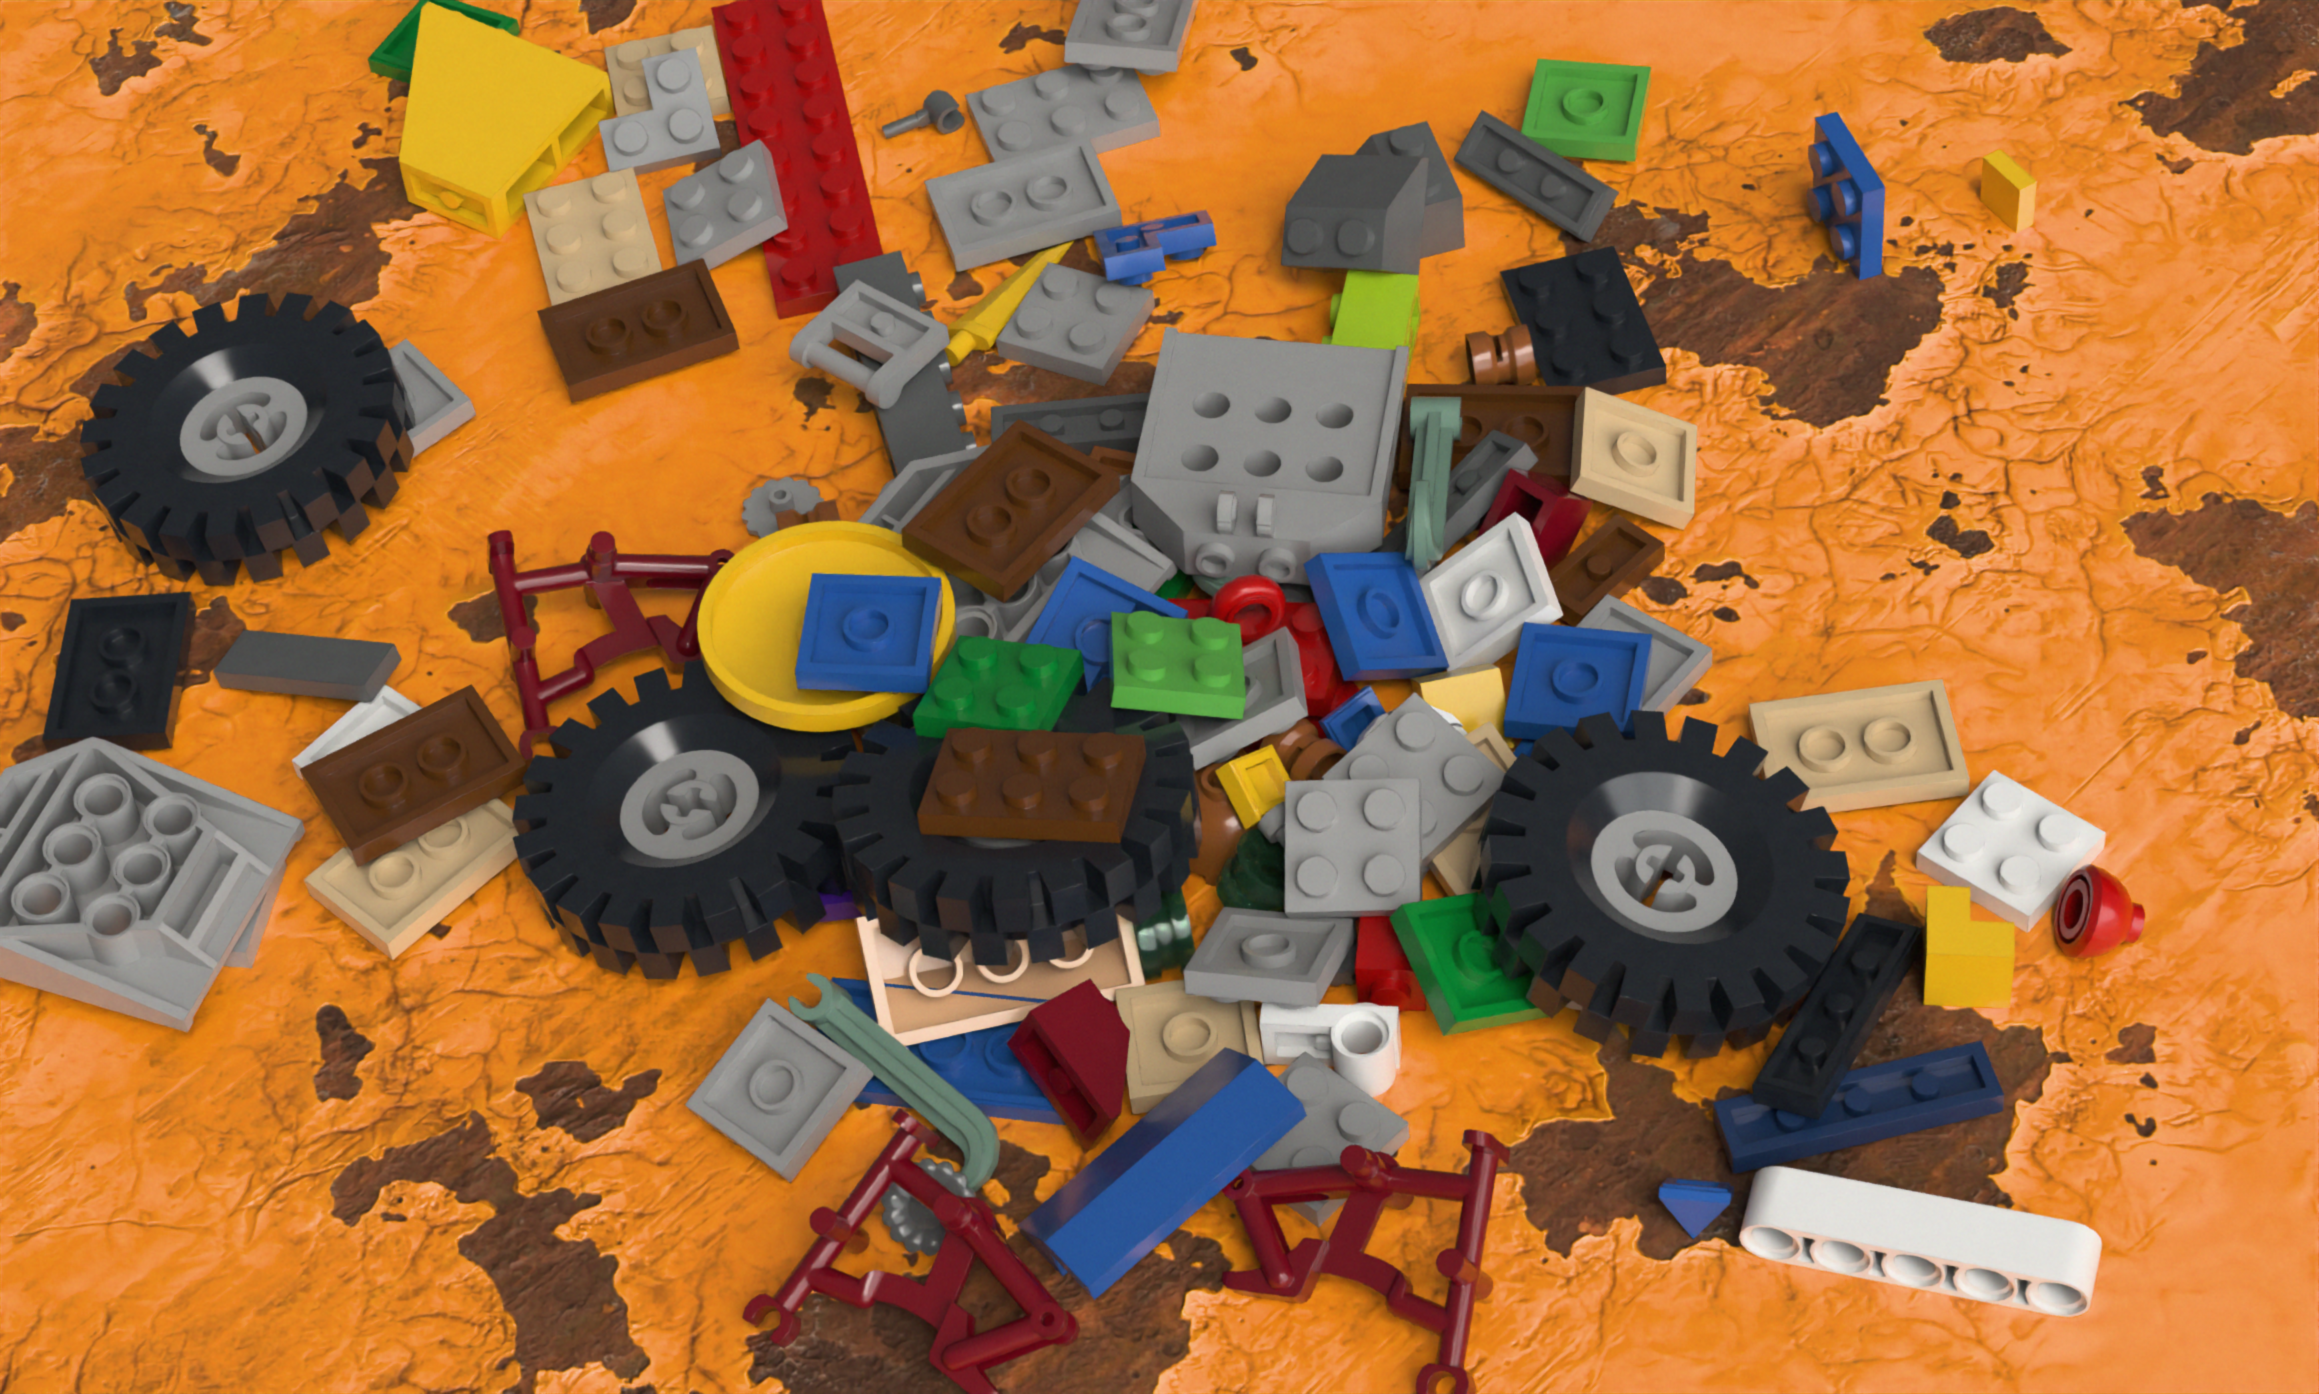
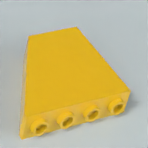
M427 2L421 9L399 155V165L408 202L500 239L527 210L523 194L547 188L600 131L598 122L611 119L616 114L608 73L594 65L584 64L559 54L548 47L539 46L511 35L503 29L494 28L466 17L458 11H451Z

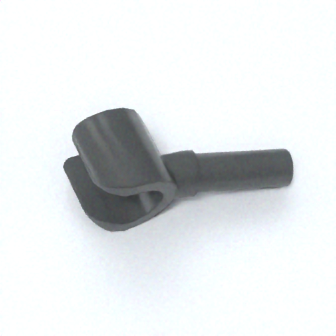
M936 90L926 97L923 109L883 125L882 129L886 139H889L917 127H924L933 123L940 132L950 134L960 129L965 120L957 110L959 107L957 101L948 92Z

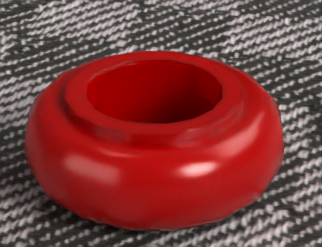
M1256 574L1239 576L1225 583L1214 594L1209 604V617L1222 620L1225 623L1240 624L1242 643L1257 641L1270 634L1280 624L1286 611V597L1279 584L1267 576ZM1258 604L1254 609L1246 613L1236 614L1247 605Z

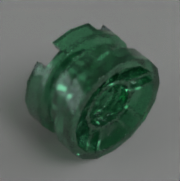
M1251 829L1240 837L1230 858L1226 860L1215 880L1217 895L1223 906L1285 912V849L1279 842L1270 843L1259 829Z
M1182 888L1179 889L1177 894L1160 891L1162 909L1139 926L1133 923L1145 982L1162 979L1163 971L1177 969L1181 974H1184L1185 967L1195 953Z

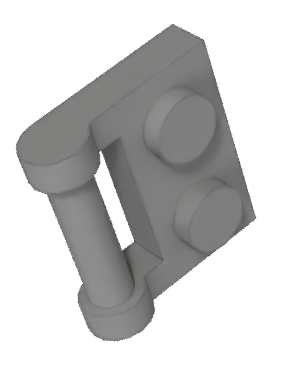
M856 280L795 335L790 344L789 357L792 361L807 369L816 366L865 392L867 401L882 409H889L897 402L903 386L950 343L946 325ZM834 339H837L884 365L877 371H874L827 345Z

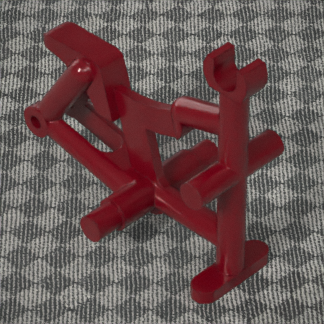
M499 530L488 535L486 561L489 573L493 576L510 655L509 676L516 683L526 729L520 736L518 753L526 763L527 768L533 760L532 745L539 741L550 743L548 738L559 728L555 725L551 726L547 706L588 688L595 681V671L622 657L656 648L668 670L673 673L684 672L686 661L702 660L697 631L701 600L710 582L723 567V564L718 563H727L735 555L734 553L726 549H719L712 552L711 555L617 553L615 539L612 534L606 531H599L592 536L586 553L579 562L517 572L512 532L509 530ZM583 586L587 604L593 609H603L614 632L601 636L577 649L574 654L573 667L541 681L535 655L536 634L529 627L523 597ZM629 589L699 591L682 628L666 614L647 617L645 620Z
M898 1108L891 1119L900 1128L837 1212L829 1207L822 1206L812 1212L809 1221L810 1227L819 1236L774 1296L760 1294L751 1299L745 1307L742 1318L758 1327L769 1312L778 1310L781 1316L780 1324L769 1339L776 1345L785 1348L792 1344L799 1335L801 1318L795 1313L812 1291L858 1309H868L876 1301L895 1305L919 1316L939 1330L929 1353V1360L933 1366L969 1394H1002L990 1381L984 1370L1053 1344L1060 1347L1072 1344L1080 1332L1079 1322L1073 1314L1064 1310L1009 1246L1006 1242L1005 1231L986 1202L976 1197L964 1198L957 1196L911 1160L923 1143L934 1149L941 1138L904 1110ZM893 1182L932 1211L946 1231L924 1286L906 1277L885 1271L873 1270L867 1272L859 1279L831 1267L843 1249L852 1254H860L867 1249L870 1237L861 1225ZM976 1256H978L1027 1315L975 1335L976 1318L957 1304Z
M1468 1129L1464 1130L1462 1146L1471 1153L1467 1174L1401 1167L1391 1155L1383 1152H1373L1356 1144L1345 1147L1340 1155V1163L1250 1171L1246 1168L1226 1185L1222 1192L1228 1199L1233 1201L1261 1268L1248 1271H1223L1222 1282L1228 1289L1242 1296L1299 1304L1305 1303L1310 1299L1321 1275L1343 1278L1370 1287L1386 1297V1309L1391 1315L1440 1336L1435 1364H1426L1417 1376L1415 1386L1417 1394H1436L1438 1382L1447 1376H1453L1456 1381L1454 1394H1475L1476 1385L1474 1378L1464 1369L1475 1299H1485L1493 1290L1492 1278L1481 1269V1262L1497 1167L1508 1166L1510 1151L1490 1133ZM1238 1180H1241L1235 1188V1183ZM1414 1196L1463 1202L1455 1249L1447 1248L1441 1251L1436 1259L1438 1271L1449 1280L1445 1307L1414 1294L1413 1285L1403 1272L1379 1258L1364 1253L1385 1206L1404 1210L1412 1204ZM1347 1199L1328 1242L1321 1239L1304 1237L1294 1249L1290 1250L1271 1205Z

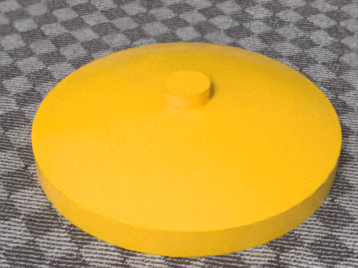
M821 521L806 523L760 538L742 549L723 565L705 591L698 612L697 631L704 668L711 682L728 702L750 717L770 725L796 731L830 732L865 726L899 712V706L924 694L797 688L795 669L812 573L940 577L943 597L929 686L953 648L957 635L954 595L944 570L902 547L901 534L883 527L861 522Z

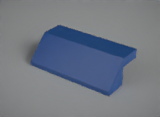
M1225 1047L1018 1224L1017 1227L1021 1234L1062 1277L1069 1273L1095 1300L1307 1116L1303 1104L1256 1058Z

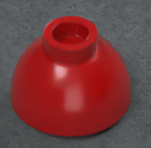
M2086 864L2071 874L2060 893L2054 922L2056 940L2067 957L2080 959L2099 957L2113 951L2122 942H2136L2144 927L2145 911L2141 904L2132 902L2126 887L2116 876L2103 868Z

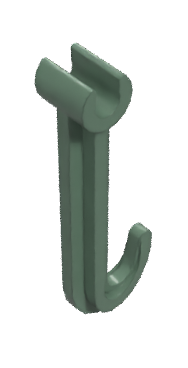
M1412 396L1410 435L1411 441H1415L1406 524L1405 560H1414L1416 570H1429L1431 560L1442 559L1453 441H1461L1462 437L1461 397Z
M808 973L806 979L821 990V1001L813 1008L799 999L790 996L788 998L790 1010L796 1017L822 1030L845 1051L864 1063L878 1079L958 1145L965 1156L964 1166L960 1172H963L968 1178L967 1187L976 1192L990 1179L998 1164L1000 1141L996 1126L980 1108L855 1005L846 989L818 973Z

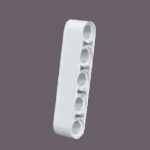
M1780 1166L1765 1167L1755 1173L1739 1235L1740 1242L1747 1251L1770 1261L2061 1317L2080 1316L2090 1308L2102 1249L2101 1238L2094 1230L2073 1221Z

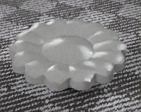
M784 477L780 481L768 480L763 487L754 488L751 491V497L744 500L743 508L745 511L741 515L742 521L747 524L748 533L756 535L760 539L779 531L775 512L794 509L800 514H805L807 511L813 510L816 503L824 501V498L820 497V491L817 487L809 486L808 481L803 479L794 481L791 477Z

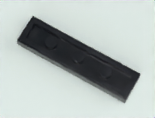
M1858 913L1830 958L1824 972L1817 979L1752 1084L1753 1103L1817 1120L1820 1119L1922 949L1923 928Z

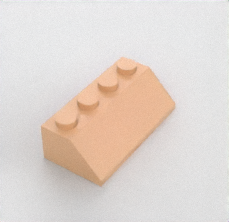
M1116 914L1119 937L1088 950L1073 930L1062 932L1066 957L1033 964L1027 940H1016L1008 966L975 965L970 939L953 962L922 955L919 936L903 947L881 934L878 918L867 922L865 916L854 918L866 980L877 1023L904 1046L1022 1021L1030 1010L1047 1002L1037 1003L952 994L951 992L954 990L1051 1000L1090 978L1105 998L1115 1001V989L1146 985L1133 923ZM884 983L913 986L916 990L886 987Z

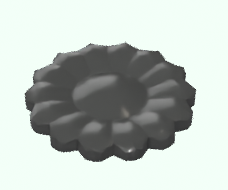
M925 1158L918 1164L919 1167L957 1196L964 1198L976 1197L975 1191L967 1187V1176L963 1172H954L951 1163L943 1161L936 1164L932 1159ZM893 1182L889 1191L881 1198V1203L885 1207L882 1221L891 1228V1238L895 1242H903L906 1250L915 1253L921 1250L928 1256L935 1255L939 1251L945 1237V1228L932 1211Z

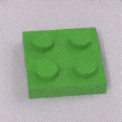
M1537 59L1521 133L1559 156L1635 162L1651 87V67Z
M1136 611L1133 613L1111 612L1108 629L1111 707L1243 719L1246 688L1240 624L1225 623L1222 620L1211 617H1203L1196 620L1162 617L1149 611Z

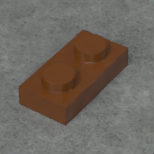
M1619 514L1614 515L1548 572L1563 616L1560 618L1571 626L1576 627L1607 593L1620 600L1665 560V543Z

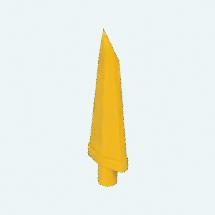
M1075 240L1039 252L957 321L952 322L947 327L950 343L944 348L949 365L957 366L972 350L990 349L996 343L997 337L1047 263L1058 264Z

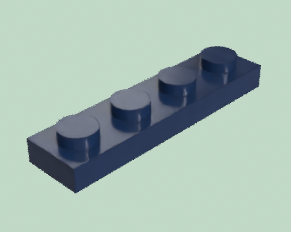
M1980 1040L1848 1071L1819 1120L1753 1103V1093L1713 1102V1120L1733 1174L2002 1112L2004 1093L1984 1045Z

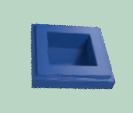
M1365 686L1318 722L1328 739L1334 740L1347 752H1350L1356 746L1359 735L1376 717L1386 712L1371 686Z
M1667 1177L1659 1187V1199L1692 1239L1702 1232L1731 1203L1734 1196V1186L1727 1182Z

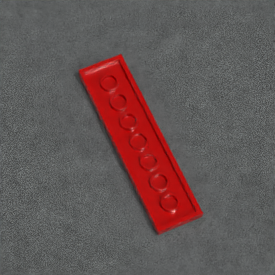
M738 0L730 4L711 7L741 148L760 139L771 152L787 219L788 229L762 242L778 319L822 311L838 297L833 267L883 255L822 0Z

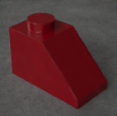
M1510 468L1475 539L1516 512L1530 523L1547 572H1550L1567 557L1594 502L1583 495L1571 492L1570 487L1546 473Z
M1089 978L1030 1010L1007 1045L1084 1149L1089 1151L1096 1147L1121 1115L1130 1030L1122 1021L1116 1006L1103 996Z

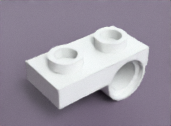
M1262 1002L1260 1032L1264 1064L1291 1065L1306 1051L1326 1066L1334 1067L1336 1073L1371 1097L1383 1094L1392 1086L1396 1077V1069H1400L1402 1050L1399 1007L1379 1006L1363 1002L1354 1005L1318 1004L1317 1007L1307 1006L1301 1009H1284L1278 1007L1275 1003Z

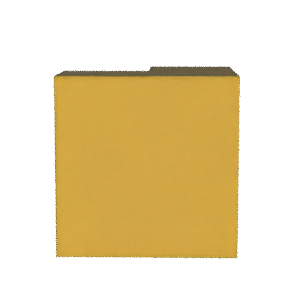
M1485 663L1410 679L1413 693L1416 692L1430 706L1452 714L1464 725L1461 727L1467 733L1491 721L1508 747H1515L1513 738L1505 737L1504 716L1507 704L1499 667Z
M1927 885L1923 940V1005L2010 1008L2015 959L2014 922L1970 921V887Z

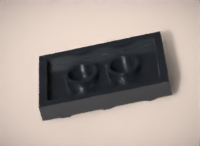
M1614 246L1500 271L1501 291L1516 326L1526 324L1528 327L1534 354L1535 372L1540 386H1589V388L1613 396L1666 383V364Z
M191 592L71 599L42 738L48 753L90 737L106 740L130 751L172 748L197 610Z

